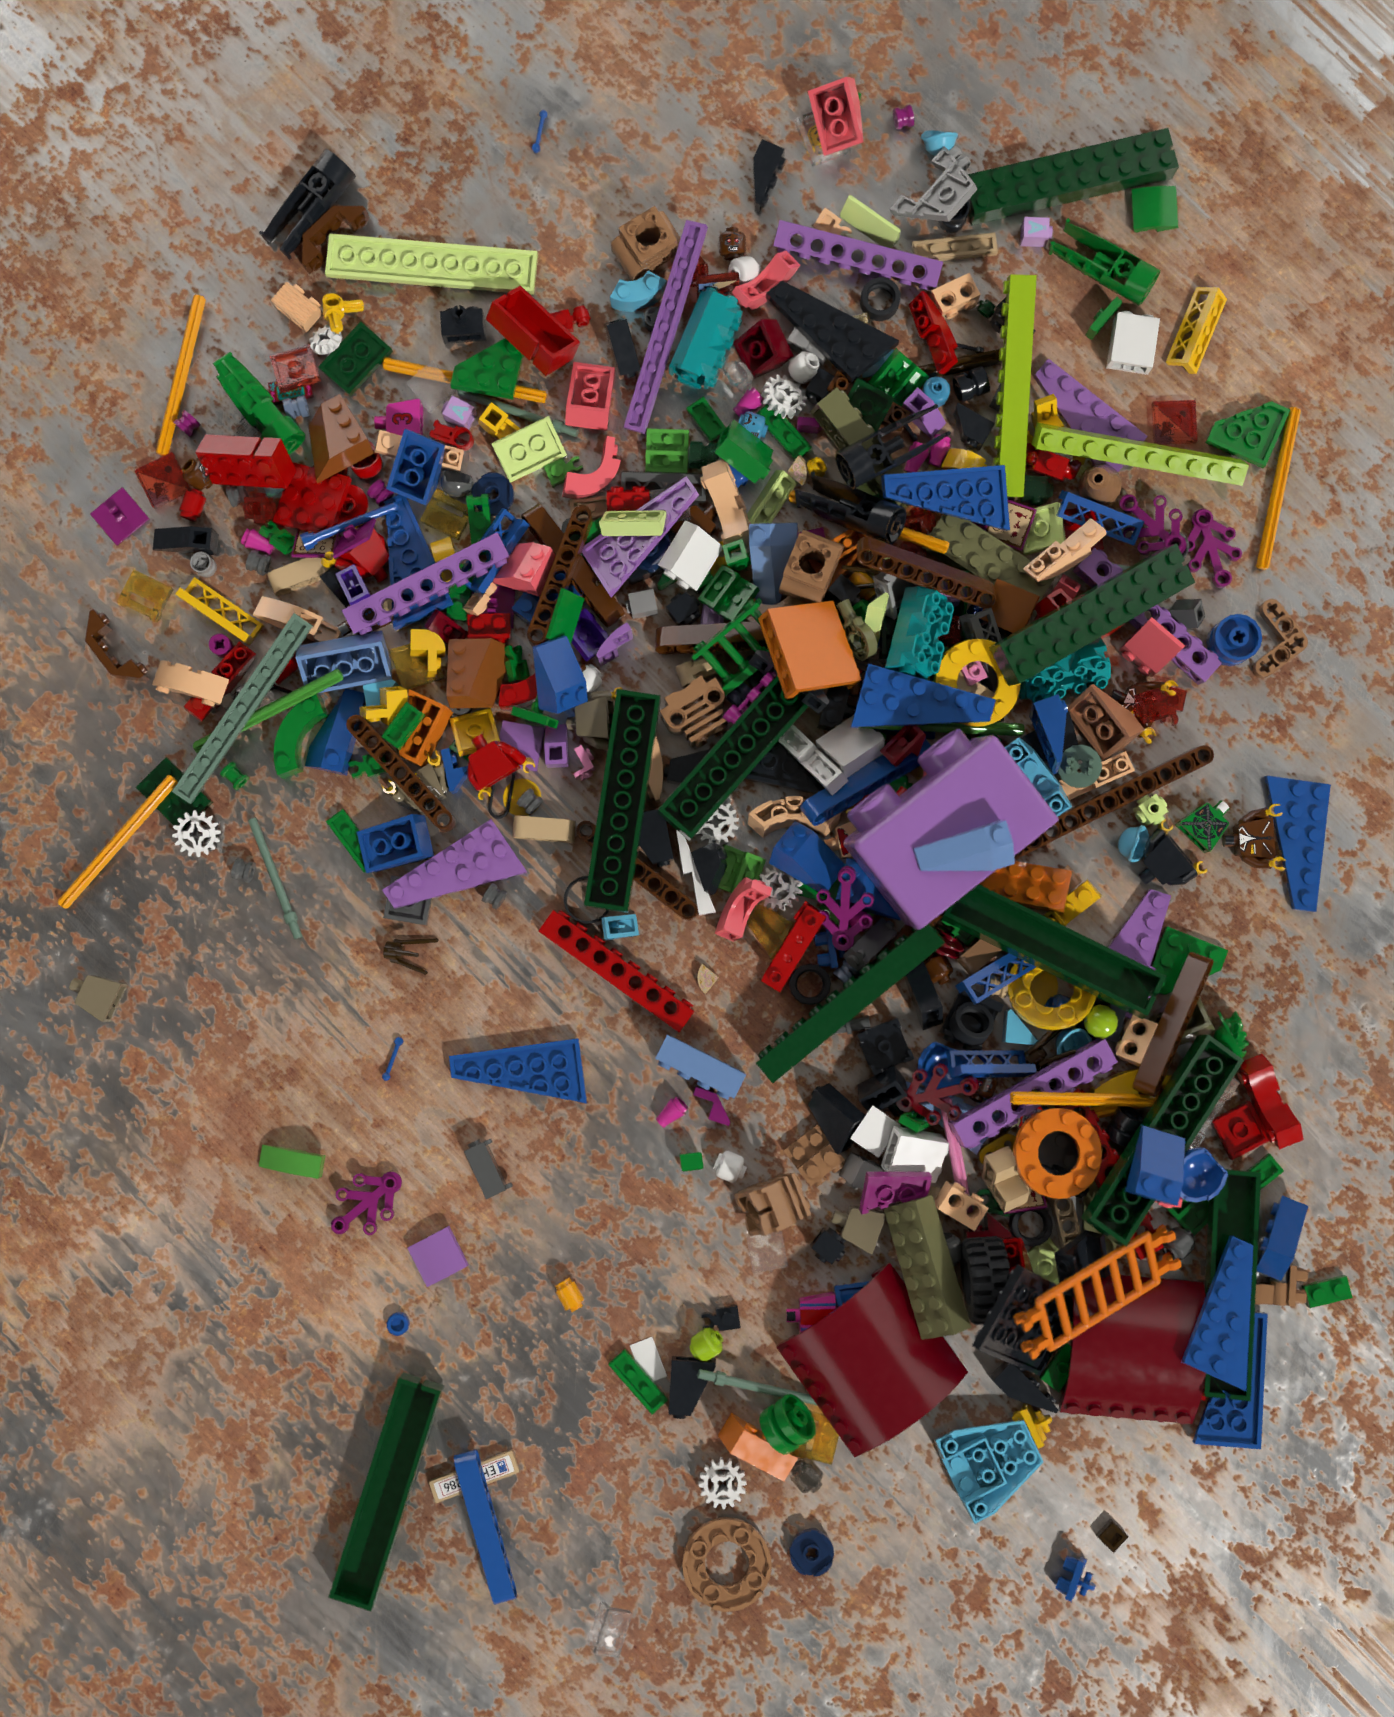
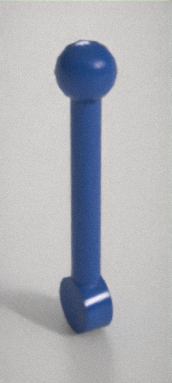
M541 110L539 113L541 118L535 144L532 145L534 153L540 152L539 142L544 119L547 117L545 110Z
M397 1037L394 1041L396 1045L386 1072L382 1075L384 1081H388L391 1077L390 1071L399 1046L404 1042L401 1037Z

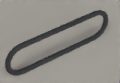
M516 771L512 773L507 808L503 815L497 816L492 812L491 807L495 784L492 785L488 811L496 819L505 817L509 812Z

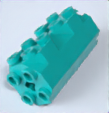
M707 287L706 291H701L669 366V374L671 376H674V373L678 375L677 380L680 383L695 389H700L702 385H704V389L715 387L718 380V369H722L726 361V350L731 349L734 342V332L739 331L742 323L741 316L743 311L737 305L738 299L731 295H722L711 287Z
M923 586L905 588L885 666L886 669L925 680L930 675L939 672L944 645L938 640V637L949 632L954 612L953 604L948 602L947 596L939 593L937 590L928 589Z
M1102 638L1096 639L1022 682L1019 692L1020 700L1031 699L1033 702H1037L1057 694L1062 699L1066 695V690L1073 689L1077 694H1082L1092 684L1099 689L1105 688L1111 677V663L1109 657L1105 658L1104 652L1107 651V648Z

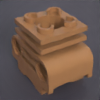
M653 206L618 227L620 235L612 241L611 251L631 281L642 278L647 271L657 275L673 265L681 237L664 211H658ZM646 242L656 243L655 245H652V246H651V245H648V246L642 245L643 243H646Z
M803 530L798 535L783 572L779 593L808 604L822 602L839 563L844 545ZM813 559L820 562L823 568L818 573L808 574L800 568V565L806 560Z
M700 676L693 680L685 689L664 697L666 707L659 710L662 715L660 718L671 734H685L686 741L689 740V746L691 748L696 746L698 749L708 743V738L713 735L719 737L726 732L728 722L722 718L724 715L722 710L724 707V691L716 678L706 683L703 677ZM711 697H717L719 701L713 703L710 702L708 699ZM678 718L681 719L682 722L678 725H675L672 723V720Z
M795 1173L778 1174L774 1178L767 1179L768 1181L758 1182L733 1194L741 1210L749 1212V1215L745 1216V1225L749 1236H766L773 1232H779L797 1223V1220L811 1215L809 1210L810 1203L804 1197L801 1189V1180Z

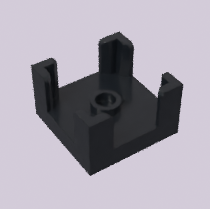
M893 1018L871 1027V1029L855 1034L872 1075H877L894 1065L915 1059L901 1032L902 1027L898 1018Z

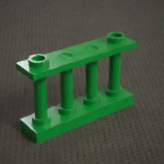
M760 598L755 602L751 599L742 607L744 609L743 612L707 642L702 640L693 648L695 650L692 655L693 660L702 655L723 679L721 687L725 696L757 671L756 668L748 663V659L745 660L725 635L734 628L755 653L757 650L769 652L768 647H762L741 623L751 614L760 625L758 618L762 613L757 609L762 603ZM717 641L738 664L739 671L734 675L732 673L729 674L708 650Z

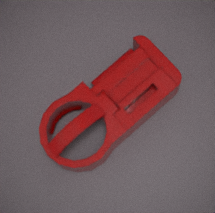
M439 420L434 421L433 426L435 429L431 430L429 434L433 440L464 451L471 449L474 445V436L469 429L456 425L455 428L441 424ZM467 433L470 435V439L467 441L458 436Z

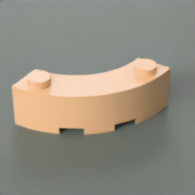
M721 459L703 466V476L700 477L703 488L708 489L717 510L723 534H721L723 544L743 539L746 546L749 547V524L751 522L748 520L743 497L738 492L736 480L729 464ZM741 548L732 550L731 552L733 553L741 550Z
M160 661L152 685L156 686L155 690L165 694L171 691L202 699L201 703L214 707L215 704H221L229 679L203 670H197V673L192 672V667L176 663L172 665L169 661Z
M788 796L785 799L773 802L770 800L752 810L748 816V825L764 838L771 832L790 827L794 821H797L825 838L839 824L841 813L818 826H814L800 809L806 799H803L801 796Z

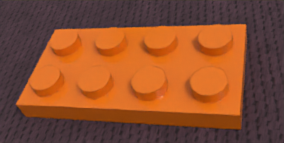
M1015 861V864L997 869L979 884L1025 907L1064 914L1072 871Z

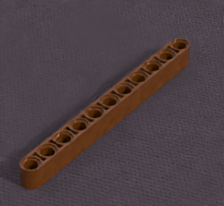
M1207 745L1192 748L1065 811L1058 816L1059 820L1052 826L1054 833L1051 837L1045 831L1035 839L1033 846L1027 845L1014 856V859L1020 858L1209 764L1214 759V751ZM1199 751L1204 754L1203 761L1198 758ZM1180 760L1185 763L1184 771L1179 767ZM1161 769L1165 770L1167 774L1165 780L1160 776ZM1143 778L1148 782L1147 789L1141 786ZM1123 788L1129 791L1127 799L1122 795ZM1105 797L1110 800L1109 808L1103 805ZM1086 806L1091 809V816L1089 818L1084 814ZM1066 816L1072 818L1073 823L1071 827L1065 824Z

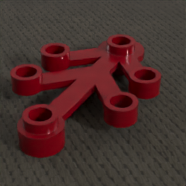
M940 1063L934 1067V1075L925 1092L916 1094L920 1084L927 1078V1072L924 1069H917L912 1075L913 1081L907 1090L908 1096L903 1098L908 1099L910 1104L906 1105L903 1099L897 1101L896 1104L904 1112L914 1110L926 1117L930 1125L938 1124L941 1120V1115L936 1110H929L920 1104L921 1102L927 1101L946 1112L950 1120H957L962 1113L960 1107L952 1106L940 1098L959 1093L973 1095L979 1088V1082L973 1076H966L960 1084L937 1089L941 1079L948 1072L946 1065ZM937 1068H942L944 1074H939ZM917 1073H921L923 1079H919ZM965 1084H969L972 1089L967 1090ZM951 1110L957 1111L958 1115L953 1116ZM930 1115H935L937 1120L933 1121Z

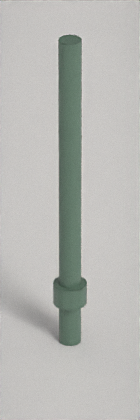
M461 390L458 392L460 397L489 406L492 402L502 411L531 422L545 418L477 393ZM558 419L551 420L556 433L560 434L562 432L577 437L579 429L567 426Z
M257 818L249 819V825L285 914L283 916L285 923L289 924L294 939H299L303 936L297 923V914L291 908Z
M699 1369L697 1378L712 1381L715 1385L724 1386L725 1384L777 1397L792 1394L804 1403L817 1406L810 1394L727 1376L725 1372L720 1371L714 1373Z

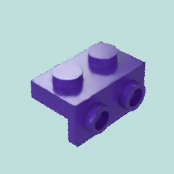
M584 608L580 612L571 643L587 662L596 656L599 648L609 635L597 623L594 615Z

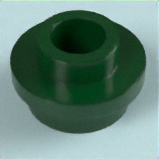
M987 299L985 301L980 300L976 308L977 311L990 319L994 314L996 306Z

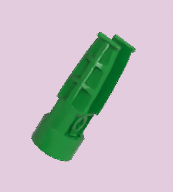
M1067 218L1063 231L1097 253L1092 261L1054 241H1051L1048 254L1052 255L1054 253L1064 262L1081 271L1082 274L1091 277L1099 282V284L1140 306L1153 288L1161 270L1123 248L1110 243L1106 239L1071 224L1070 219Z
M231 352L213 362L219 373L216 378L220 381L222 387L252 427L256 426L262 433L261 440L263 438H281L289 455L296 451L304 442L306 435L291 416H283L271 402L274 398L240 361L232 356Z

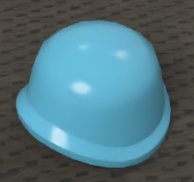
M934 130L925 131L921 135L925 150L935 156L943 147H946L948 151L951 150L958 138V133Z
M1143 825L1129 827L1121 834L1118 841V850L1130 862H1137L1144 857L1143 851L1150 837L1147 828Z
M1081 1028L1065 1029L1056 1039L1057 1055L1073 1049L1077 1050L1090 1043L1092 1039Z

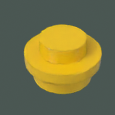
M811 458L807 462V470L810 475L814 471L816 476H824L827 466L821 458Z

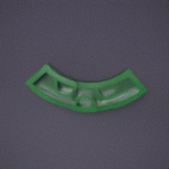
M315 694L296 704L285 716L278 729L274 742V765L277 776L283 779L303 772L301 763L302 742L307 732L309 733L317 723L328 717L326 707L320 695Z

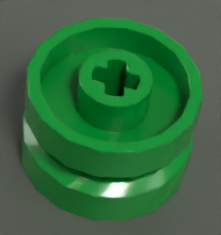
M792 1394L783 1396L760 1414V1426L766 1440L771 1447L781 1454L787 1455L792 1453L800 1445L807 1443L816 1435V1426L810 1410L803 1401Z

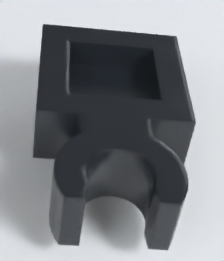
M737 1305L717 1307L716 1314L714 1315L710 1312H703L701 1314V1318L707 1317L711 1320L708 1325H703V1329H712L714 1325H718L719 1331L741 1328Z

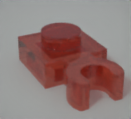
M1170 687L1169 690H1174L1176 694L1171 696L1166 691L1163 692L1166 695L1160 708L1166 709V711L1160 717V723L1164 724L1166 717H1171V726H1175L1178 723L1176 712H1183L1187 690Z

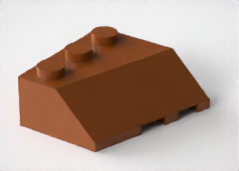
M340 394L321 403L308 426L317 483L374 454L368 438Z
M492 638L449 639L446 697L450 709L493 708L505 673L507 674L505 662L508 661V658L505 655L504 647L508 645Z

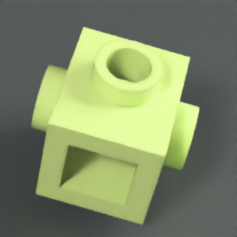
M1148 794L1137 800L1138 805L1132 809L1137 820L1144 826L1152 823L1154 826L1165 819L1163 815L1169 812L1166 808L1167 803L1161 796L1158 797L1157 794L1150 797Z

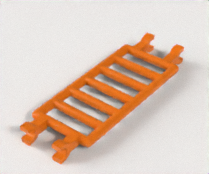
M1164 1224L1160 1225L1152 1235L1149 1231H1144L1131 1239L1127 1246L1121 1245L1036 1297L1034 1301L1035 1307L1013 1316L1014 1323L1016 1325L1021 1323L1022 1329L1025 1332L1030 1330L1033 1323L1038 1320L1042 1330V1335L1034 1340L1022 1342L1020 1344L1021 1350L1024 1353L1028 1351L1032 1360L1037 1358L1040 1351L1045 1348L1052 1352L1161 1283L1160 1276L1168 1271H1174L1182 1267L1181 1260L1178 1258L1173 1260L1170 1252L1164 1254L1161 1261L1157 1262L1154 1249L1163 1243L1174 1241L1176 1239L1175 1232L1173 1230L1167 1232ZM1144 1243L1151 1279L1142 1284L1134 1249ZM1125 1254L1127 1255L1134 1290L1124 1295L1117 1259ZM1109 1265L1116 1301L1108 1306L1099 1270ZM1091 1276L1099 1310L1090 1317L1081 1281ZM1073 1287L1081 1323L1073 1328L1070 1325L1063 1292ZM1055 1298L1063 1334L1055 1339L1052 1336L1045 1303Z

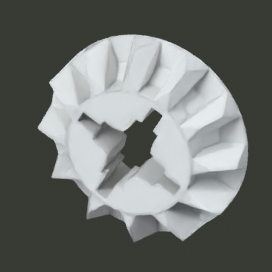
M327 324L324 328L318 327L319 330L312 332L313 337L309 339L311 349L320 355L333 352L342 341L341 332L335 334Z

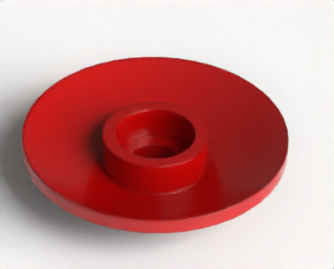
M350 485L337 524L367 512L368 498L365 492L358 486Z

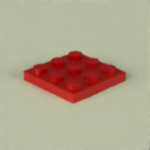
M293 462L296 473L288 488L283 489L273 522L304 532H313V534L337 525L352 479L349 476L336 473L317 483L314 467Z

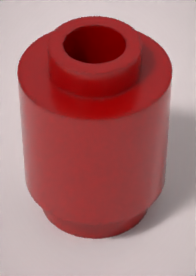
M191 488V491H186L179 508L181 511L179 516L196 522L197 518H200L206 502V498L203 497L204 493Z

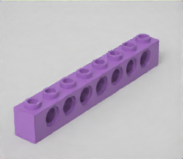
M779 220L773 245L778 247L777 252L787 250L790 253V250L798 252L797 257L809 260L810 256L818 257L817 262L830 265V261L838 262L839 268L850 270V267L853 266L859 268V273L870 275L871 271L879 273L878 277H886L890 280L891 276L900 278L898 283L910 286L911 282H916L920 284L919 288L931 291L932 287H937L943 261ZM795 234H800L803 238V242L799 247H794L791 243V238ZM816 239L821 240L823 243V248L819 252H814L811 248L812 242ZM839 244L843 247V254L840 257L832 255L831 250L834 245ZM855 250H861L864 253V258L859 263L852 260V253ZM876 255H881L884 258V264L880 268L872 265V259ZM896 260H901L905 265L901 273H896L892 269V264ZM917 265H921L925 269V274L922 278H915L913 276V268Z
M495 533L343 609L342 612L353 634L360 633L362 636L371 632V627L378 623L380 626L392 621L390 617L396 614L403 616L411 611L410 607L416 604L420 607L429 603V598L436 594L438 597L450 592L448 588L454 585L461 587L469 582L468 578L474 575L477 578L488 573L487 569L494 565L496 568L508 563L506 559L510 558L499 534ZM485 550L491 553V559L486 563L481 562L479 558L480 553ZM469 560L472 563V568L469 572H463L460 569L462 561ZM444 570L452 572L453 576L449 582H444L441 579V573ZM426 579H430L433 582V588L428 592L422 589V582ZM406 589H411L414 593L411 601L403 599L402 594ZM386 599H392L394 602V608L391 611H386L383 607ZM368 608L373 609L375 612V616L371 621L366 620L364 617V612Z
M1096 548L1092 549V554L1073 569V572L1091 588L1123 571L1117 564H1112L1102 550H1097ZM1097 568L1104 570V577L1098 575ZM1155 605L1147 611L1151 613L1152 618L1159 624L1166 626L1167 630L1185 645L1171 661L1197 685L1206 682L1222 664L1218 660L1217 654L1207 650L1198 637L1189 634L1186 631L1185 625L1179 621L1176 622L1166 608ZM1143 612L1128 622L1138 629L1148 619ZM1193 653L1196 654V655H1198V657H1199V662H1198V663H1195V662L1193 661V659H1192Z
M1097 1038L1077 1049L1075 1054L1050 1064L963 1113L957 1120L949 1121L948 1124L960 1146L968 1147L969 1149L974 1148L981 1143L980 1140L983 1138L996 1136L999 1133V1129L1017 1124L1020 1117L1033 1115L1038 1111L1037 1108L1042 1106L1019 1104L1018 1108L1013 1111L1009 1100L1012 1091L1031 1092L1033 1089H1036L1037 1092L1071 1093L1075 1090V1086L1094 1080L1093 1076L1098 1073L1104 1074L1113 1069L1112 1065L1118 1062L1106 1039ZM1092 1057L1094 1061L1093 1066L1088 1068L1087 1060ZM1073 1067L1075 1070V1075L1073 1078L1070 1079L1068 1077V1071L1070 1068ZM1052 1078H1055L1056 1086L1050 1089L1049 1082ZM998 1110L1000 1117L997 1121H993L992 1114ZM976 1121H980V1130L974 1132L973 1124Z

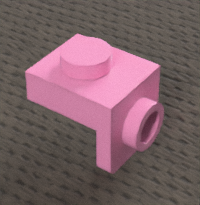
M980 661L971 662L961 670L968 686L988 677Z
M582 745L574 750L584 768L573 775L576 780L581 778L583 781L593 775L592 772L595 768L591 763L594 758L588 748L584 750Z

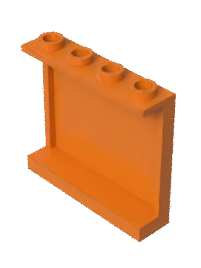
M834 601L770 608L758 618L786 699L795 697L799 692L843 685H847V688L851 689L862 680Z

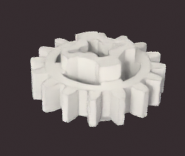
M778 374L774 378H769L763 386V392L761 393V396L765 398L763 404L769 405L767 410L773 409L774 415L776 416L779 413L782 419L786 415L790 419L794 415L798 416L806 406L805 401L807 397L803 396L805 390L799 389L800 383L795 384L794 379L788 380L786 375L780 378Z
M730 803L726 806L722 804L719 807L728 816L723 817L717 810L696 833V835H702V842L708 839V844L716 841V844L720 845V841L723 840L727 844L728 836L735 837L732 830H738V826L734 825V823L738 822L739 818L733 817L736 814V810H729ZM715 817L718 821H722V823H719L718 828H714V825L709 823L713 822ZM730 825L728 831L721 835V830L724 826ZM703 828L712 831L713 836H710L707 833H705Z
M194 810L192 816L186 812L184 813L186 819L180 817L177 819L180 825L173 826L178 832L172 834V837L178 838L175 846L180 844L183 846L180 850L181 852L187 849L188 856L196 852L197 857H200L202 851L206 855L209 854V847L213 850L216 849L213 843L220 842L216 835L220 834L221 830H216L215 828L219 822L213 823L211 821L213 815L207 818L205 817L206 811L198 815L197 810ZM191 820L189 830H183L184 825ZM200 820L206 822L210 828H205L201 825ZM195 827L198 828L199 832L203 833L199 836L198 842L196 836L191 835ZM211 837L210 842L202 847L203 839ZM184 839L190 840L193 843V847L189 846Z
M774 866L773 870L766 868L767 874H760L759 876L765 882V885L772 888L771 899L767 897L760 902L764 903V906L768 909L771 907L774 911H777L778 907L785 911L786 905L792 908V901L798 902L799 899L796 896L803 892L798 888L803 883ZM787 876L790 878L792 885L788 883L789 879L787 878Z
M720 1457L719 1463L712 1459L711 1467L706 1464L704 1465L706 1473L700 1472V1478L703 1479L699 1481V1487L703 1488L700 1494L701 1496L707 1495V1504L714 1501V1508L718 1504H722V1508L725 1509L727 1503L734 1507V1500L736 1499L740 1502V1493H746V1489L742 1487L747 1485V1479L742 1478L745 1472L744 1470L738 1471L740 1464L736 1463L733 1466L731 1458H729L727 1463L724 1462L723 1457ZM735 1476L738 1481L737 1488L732 1484ZM709 1478L714 1483L711 1489L708 1487ZM719 1480L721 1482H724L726 1480L727 1485L725 1486L724 1484H722L721 1486H719Z

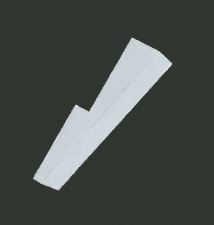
M794 725L780 738L779 742L831 795H834L848 782L843 772L822 754Z
M677 831L683 874H692L699 916L716 913L709 894L703 889L687 841Z

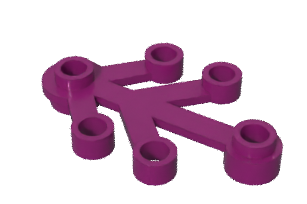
M1127 494L1121 498V509L1125 513H1133L1138 519L1145 521L1144 524L1149 527L1142 528L1138 538L1159 536L1163 540L1162 542L1154 543L1141 541L1138 544V551L1142 555H1148L1151 551H1159L1175 542L1179 543L1181 553L1185 551L1186 540L1180 535V521L1183 518V514L1179 509H1172L1169 512V519L1171 520L1170 535L1164 529L1167 500L1163 495H1158L1153 500L1155 521L1138 506L1135 496ZM1163 499L1164 503L1160 506L1157 505V501ZM1133 502L1131 508H1126L1127 503ZM1174 513L1180 514L1177 519L1172 518ZM1128 527L1124 529L1123 536L1125 538H1128L1126 537V534L1129 531L1133 532V528ZM1143 545H1148L1146 551L1141 550Z
M1199 509L1192 515L1194 527L1187 538L1191 544V549H1189L1188 553L1195 548V540L1200 532H1202L1204 540L1196 555L1188 562L1187 566L1191 573L1197 572L1201 568V562L1208 551L1215 574L1212 579L1213 584L1218 588H1225L1231 583L1232 575L1229 571L1223 569L1217 549L1227 554L1228 559L1233 562L1241 558L1242 551L1238 547H1232L1213 537L1211 529L1220 533L1221 538L1227 542L1236 536V531L1232 527H1225L1214 521L1213 515L1209 510ZM1199 517H1203L1205 523H1201ZM1229 531L1232 536L1227 537L1225 532ZM1232 551L1237 552L1238 557H1233ZM1192 562L1197 564V569L1192 568ZM1218 577H1222L1224 583H1219Z
M770 670L760 681V684L750 691L739 707L733 704L722 718L728 723L734 724L750 707L748 703L756 700L764 691L762 688L764 686L767 687L777 675Z
M851 866L842 867L838 873V880L842 883L840 906L833 900L827 889L819 890L816 895L818 902L825 903L840 920L838 928L829 919L827 911H818L826 916V920L823 921L822 925L833 935L832 943L834 947L841 951L850 949L854 943V936L862 929L869 928L873 923L871 915L863 914L859 922L848 929L849 920L863 908L870 907L874 902V896L866 892L858 902L850 907L851 883L856 878V871ZM844 873H848L850 875L849 880H845L843 878ZM820 893H825L827 899H821ZM868 896L871 898V902L866 903L863 898ZM868 918L870 923L864 924L862 919ZM844 937L846 938L847 942L841 943L839 941V938Z
M387 1172L382 1177L366 1176L363 1173H358L353 1177V1184L356 1187H362L365 1184L379 1186L373 1192L349 1190L346 1187L338 1189L336 1191V1198L339 1201L347 1199L363 1201L345 1216L341 1215L334 1218L331 1222L332 1231L336 1234L345 1233L350 1228V1222L368 1208L367 1223L363 1226V1231L366 1235L376 1233L378 1229L376 1224L378 1199L384 1194L385 1207L381 1210L380 1217L384 1221L391 1220L395 1215L393 1210L394 1193L399 1191L402 1186V1178L396 1172ZM358 1176L363 1177L364 1181L362 1184L357 1183L356 1179ZM388 1179L394 1181L393 1187L387 1185ZM341 1190L346 1192L345 1198L340 1197L339 1193ZM385 1210H389L391 1212L390 1218H386L384 1216ZM338 1221L342 1222V1229H338L336 1227V1223ZM368 1224L373 1225V1232L367 1230Z

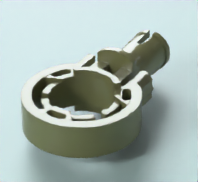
M849 599L838 603L836 606L843 617V629L846 632V638L853 655L861 661L875 656L877 653V640L872 629L864 623L861 616L856 615ZM860 636L862 637L863 642L866 643L863 649V646L860 643Z

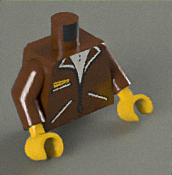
M1168 680L1165 683L1157 681L1139 682L1128 687L1125 693L1114 689L1110 695L1111 698L1132 712L1145 730L1137 737H1143L1147 744L1152 743L1151 739L1147 737L1148 735L1157 736L1151 725L1166 695L1163 692L1166 691L1171 696L1176 694L1174 690H1169L1171 686H1178L1173 680Z
M1272 804L1269 809L1267 807L1256 809L1239 819L1238 824L1233 826V834L1222 835L1223 847H1234V855L1240 857L1244 863L1253 868L1271 869L1274 867L1279 871H1284L1286 868L1277 866L1279 861L1286 860L1283 857H1276L1273 817H1270V815L1278 817L1283 814H1275L1273 811L1275 806H1280L1281 804Z

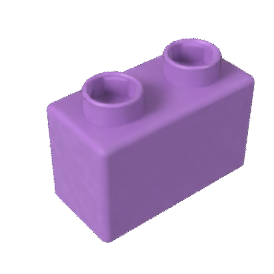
M960 729L950 732L918 758V763L927 773L926 776L900 796L897 795L891 785L886 784L863 799L848 813V819L857 830L844 840L845 848L903 923L915 929H922L994 871H920L914 848L998 820H1006L1013 840L1015 856L1059 820L995 736L977 737L969 741Z

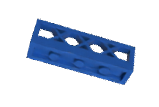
M1061 490L1059 498L1062 499V503L1056 516L1082 526L1086 523L1083 514L1093 511L1097 518L1095 522L1103 528L1102 521L1108 518L1114 520L1116 527L1109 531L1106 530L1107 536L1133 546L1135 545L1145 521ZM1068 502L1075 504L1078 513L1071 516L1064 514ZM1128 525L1135 527L1130 539L1125 538L1121 530Z
M502 508L481 540L498 533L510 556L530 524L523 519H516L505 508ZM504 516L511 521L506 530L501 528V521ZM485 550L487 558L485 563L491 559V553ZM467 560L461 570L467 572L472 568V563ZM494 565L488 568V573L477 578L475 575L473 581L468 582L465 586L475 593L484 594L502 566L496 568Z
M1008 953L955 985L959 993L965 990L975 1005L1036 968V966L1025 963L1022 959H1019V961L1015 960L1018 957ZM1009 963L1018 965L1016 975L1007 973ZM992 973L1001 975L999 985L989 983ZM974 984L984 986L983 995L977 997L971 988Z
M1024 1050L946 1052L950 1078H964L966 1076H973L975 1078L1026 1077L1037 1073L1035 1064H1026ZM954 1056H959L965 1064L956 1066ZM975 1056H978L984 1063L974 1064L972 1060ZM996 1056L1002 1064H993L991 1059ZM1012 1056H1017L1019 1064H1011L1009 1060Z

